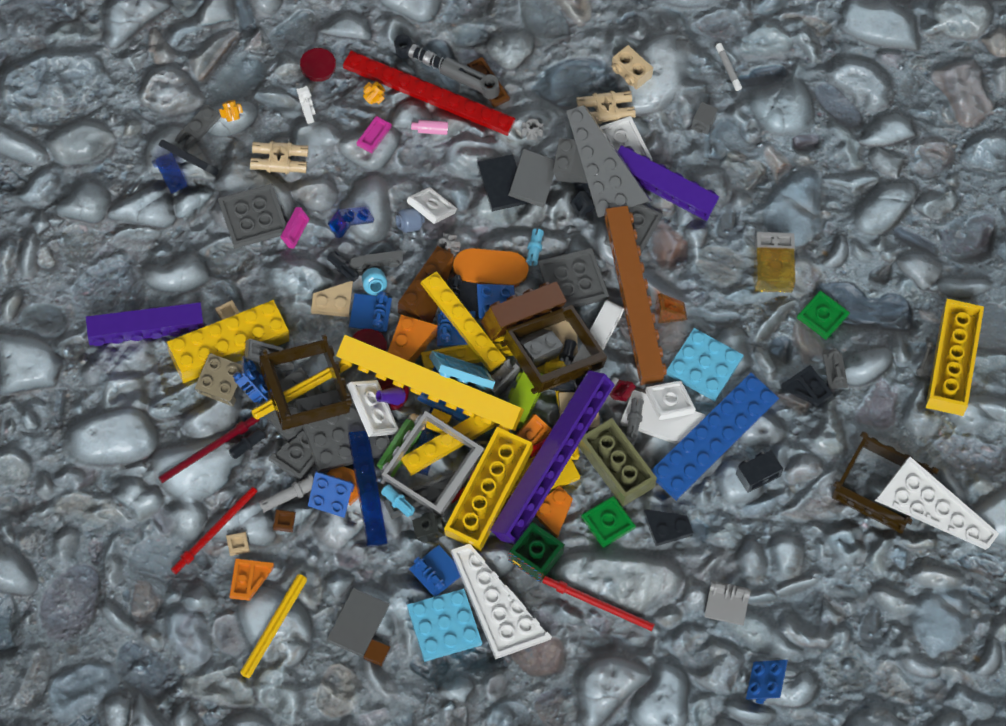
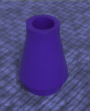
M398 386L376 392V400L378 402L397 406L402 404L406 398L404 389Z

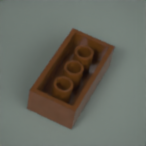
M557 281L551 284L546 282L540 285L538 289L533 290L531 288L524 291L523 295L518 297L517 295H512L505 302L500 303V301L491 304L489 310L485 312L481 323L492 341L505 336L507 329L511 326L520 325L529 319H536L544 313L554 312L563 307L567 301Z

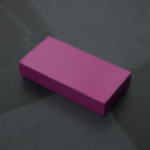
M376 116L358 139L357 146L372 154L392 128V124Z
M301 207L295 208L280 236L288 248H295L310 220Z

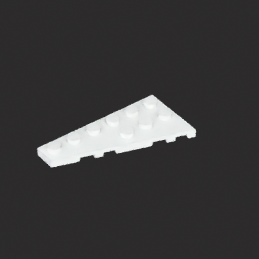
M911 457L906 459L875 499V501L985 550L991 546L999 535L996 530Z
M471 544L451 550V555L495 659L551 640L552 636L540 626L536 618L531 616L523 603L507 585L502 583L499 576L488 567L485 560Z

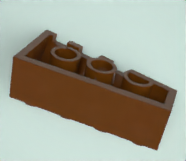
M439 246L436 247L399 300L398 314L428 323L433 322L438 306L423 288L421 281L437 271L447 284L453 267L454 254Z

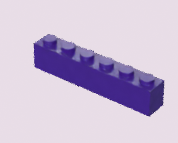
M620 146L617 152L642 188L705 221L709 219L720 197L714 191L706 190L697 182L685 179L680 173L668 170L663 164H657L651 161L649 157L637 154L630 147Z
M201 302L86 316L89 345L102 346L106 343L119 344L130 340L140 341L146 338L158 339L162 336L175 337L204 327Z

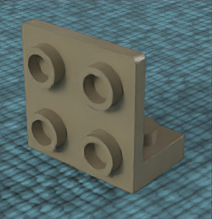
M210 353L197 381L195 390L198 394L234 407L236 402L234 394L238 384L234 381L233 375L238 371L242 372V365Z

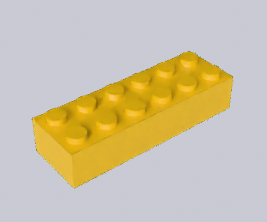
M946 299L942 310L925 408L960 416L964 415L968 407L984 306Z
M271 300L167 341V347L182 382L186 383L200 377L210 353L236 363L242 360V356H245V344L248 339L279 346L289 342V330L274 300Z
M499 427L495 429L444 528L445 536L465 545L471 544L475 550L481 552L491 533L490 529L505 506L533 451L532 442Z

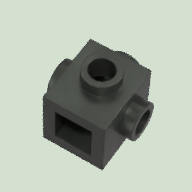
M427 512L422 514V517L412 520L416 539L423 543L435 542L440 537L445 536L444 520L435 513Z

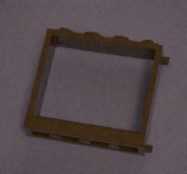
M573 305L565 308L560 307L556 311L544 313L536 319H529L520 325L511 326L507 329L504 340L500 342L502 347L508 346L534 386L531 389L533 394L541 393L584 376L588 371L602 369L607 359L606 354ZM566 320L570 323L591 356L541 375L518 341V338Z
M326 334L321 336L323 340L270 354H267V350H262L263 355L259 356V367L282 431L350 413V406L352 405L351 395L346 393L345 379L340 377V366L338 361H334V350L332 346L328 345ZM324 353L341 402L291 415L274 366Z
M861 432L860 436L863 439L841 480L835 481L833 484L836 489L832 499L902 534L906 525H911L913 521L911 516L907 515L904 518L843 487L863 448L899 466H902L907 458L911 457L913 459V457L896 451L892 446L880 443L874 437H868L869 435L866 432ZM916 461L932 476L933 473L938 474L939 470L936 467L930 468L928 464Z

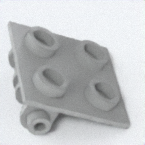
M712 580L704 617L744 626L751 589Z

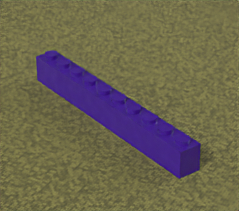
M594 371L587 372L490 529L501 541L515 545L528 528L615 386L606 374Z

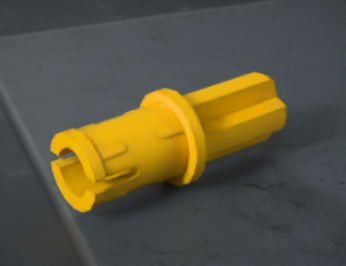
M564 361L546 362L544 365L537 367V370L540 373L546 374L566 365Z

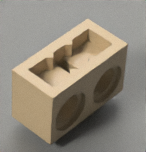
M629 45L612 58L611 67L616 74H620L626 83L633 86L636 90L652 78L653 67Z

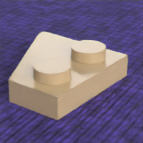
M353 281L313 293L311 314L349 317Z

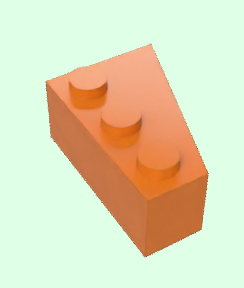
M401 315L388 353L415 363L420 354L427 349L429 343L437 337L438 325Z

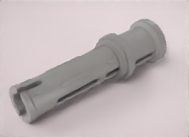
M309 474L307 478L299 482H293L291 487L259 501L263 513L295 497L302 498L304 494L310 492L314 480L312 474Z

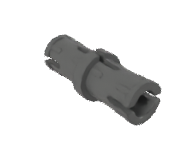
M633 398L631 410L627 416L626 436L631 437L633 430V438H637L639 424L643 418L641 413L644 400L639 398L637 405V398Z

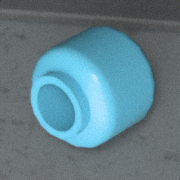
M370 268L363 273L362 284L368 294L378 295L379 292H384L387 288V279L381 269Z

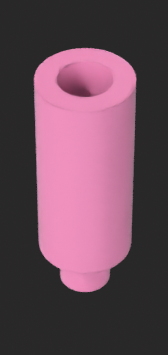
M419 120V123L412 122L411 130H418V133L447 135L448 122Z

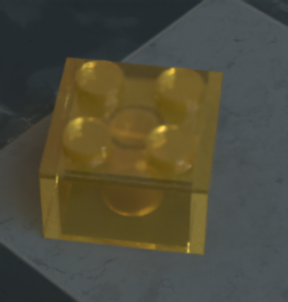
M756 249L754 256L755 291L793 292L795 285L794 249Z

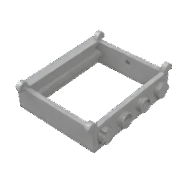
M425 411L423 415L420 414L416 418L413 430H408L405 434L402 446L396 447L392 454L393 459L391 462H386L381 470L382 481L380 483L385 485L388 482L436 515L442 517L478 464L485 449ZM427 421L471 448L434 504L390 476Z

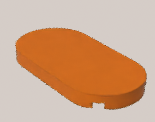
M469 248L462 250L456 255L453 271L455 275L461 276L462 281L478 284L514 285L516 287L526 280L528 276V263L523 256L515 252Z

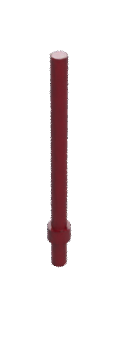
M252 416L244 422L237 423L235 428L166 471L158 479L161 483H164L238 434H244L248 431L249 427L259 422L260 419H255Z

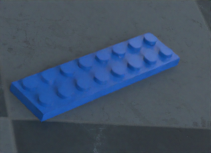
M750 373L651 470L657 477L656 483L677 501L778 401L779 397L754 374Z

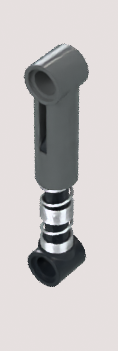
M401 34L395 38L394 46L399 58H417L419 62H423L425 65L432 66L434 69L438 68L440 74L482 93L487 99H494L499 95V82L496 76L491 74L485 75L449 57L444 60L443 57H438L434 52L425 51L423 47L419 48L408 35Z

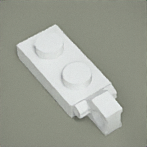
M307 86L296 89L307 124L313 123L312 115L316 113L311 100L310 90Z

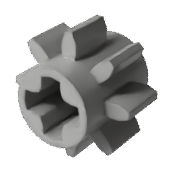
M528 118L526 123L522 122L523 129L521 135H525L527 140L537 141L538 136H543L544 124H540L538 118Z
M443 234V238L438 241L439 247L454 254V256L455 252L460 251L461 244L457 239V235Z

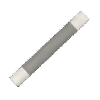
M719 43L715 47L735 90L739 91L742 89V86L722 43Z

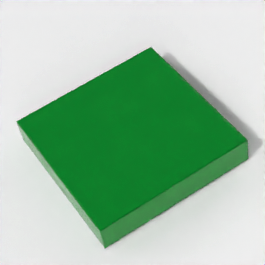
M820 290L797 315V319L827 340L846 320L850 312Z
M615 496L610 497L581 515L582 520L602 548L636 528V525Z

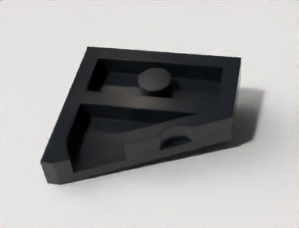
M811 365L781 384L782 390L817 407L833 397L832 391Z
M644 510L643 514L655 546L693 536V530L687 515Z

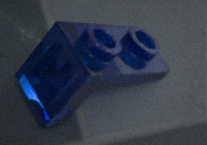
M172 152L151 161L154 168L158 167L171 194L187 187V183Z
M366 206L338 209L328 225L336 238H342L350 226L373 223L374 218Z

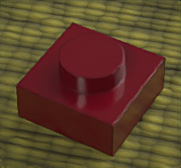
M619 380L609 395L613 400L627 401L636 386L633 382Z

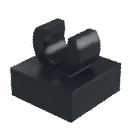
M580 191L570 202L578 217H584L595 208L591 202L592 198L587 195L586 191Z

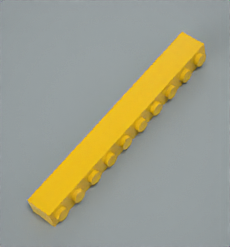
M344 335L336 354L337 357L341 358L340 362L350 367L352 363L358 365L357 369L367 374L369 370L375 372V377L386 381V378L393 380L392 384L403 388L404 385L411 387L410 392L421 395L423 392L428 395L427 399L437 403L439 400L446 402V407L453 410L459 407L464 410L463 414L470 417L478 415L481 417L480 421L489 425L495 422L499 424V428L508 432L510 429L516 431L524 409L451 378L443 377L439 373L347 335Z

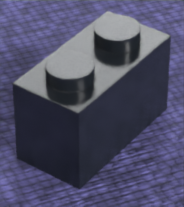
M772 450L766 453L763 451L750 461H742L738 465L736 475L747 493L781 477L783 467Z

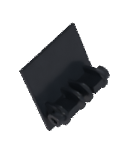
M454 275V277L448 279L447 285L468 312L475 311V318L479 319L478 283L462 281L460 275Z

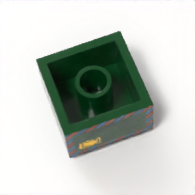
M532 522L509 551L508 561L541 583L564 553L565 544Z

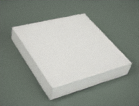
M431 187L409 196L406 201L433 224L455 214L457 210L455 206Z
M682 381L646 387L645 392L659 420L695 413L696 409Z

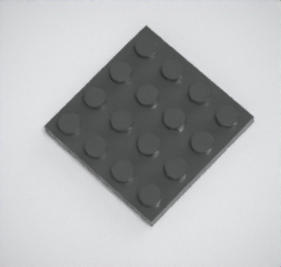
M346 387L345 390H346V393L348 394V393H350V392H349V390H348V387ZM334 390L295 400L294 404L297 412L300 413L341 402L338 391ZM352 397L350 413L302 425L318 472L382 457L390 445L388 435L368 437Z

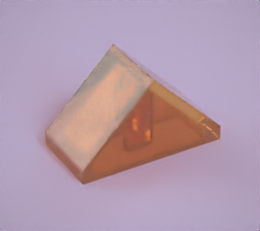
M662 293L657 295L655 309L658 324L687 320L684 302Z

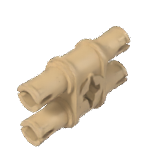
M610 91L607 93H594L592 96L576 97L577 107L585 105L586 107H594L596 109L590 113L599 125L618 121L629 116L632 118L636 117L634 106L626 108L616 107L618 103L632 102L631 91L617 93Z
M273 140L269 143L253 141L252 153L269 154L268 159L251 158L250 170H267L269 173L279 172L285 174L290 172L306 173L307 161H290L289 157H308V145H292L290 142L282 143L274 142Z

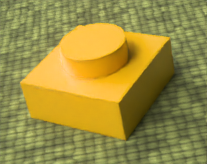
M435 408L433 409L431 414L449 425L451 415ZM427 421L426 428L440 434L444 433L443 430Z

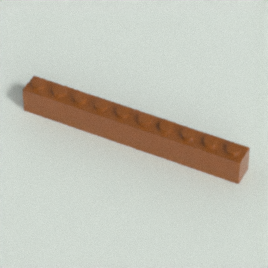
M628 206L606 208L604 218L640 385L663 382L667 370L665 363L662 364L661 360L663 357L662 347L658 346L657 342L659 340L658 329L654 328L655 314L650 310L652 306L651 296L647 295L646 292L648 290V282L646 278H643L644 264L639 260L641 250L635 241L637 240V232L632 227L634 222L633 214L629 212Z

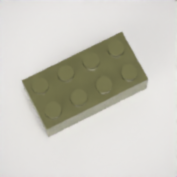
M613 418L583 436L579 443V448L622 506L627 505L655 488L657 477Z

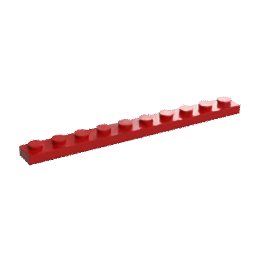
M350 51L343 63V68L506 136L509 135L515 124L516 118L356 52Z

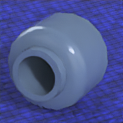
M411 207L401 209L398 215H396L395 221L398 229H401L404 233L419 231L425 218L415 208Z

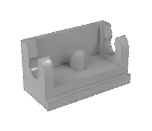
M757 232L755 254H760V250L789 251V256H793L795 251L794 233Z
M506 359L504 364L491 376L495 381L493 389L480 390L498 398L517 378L520 367L517 364L511 366L510 360Z

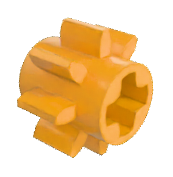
M368 82L365 85L363 97L368 103L374 104L377 102L380 104L385 99V89L378 82L373 84Z
M235 100L222 103L223 108L219 109L221 118H226L227 122L240 119L239 113H243L241 104H236Z

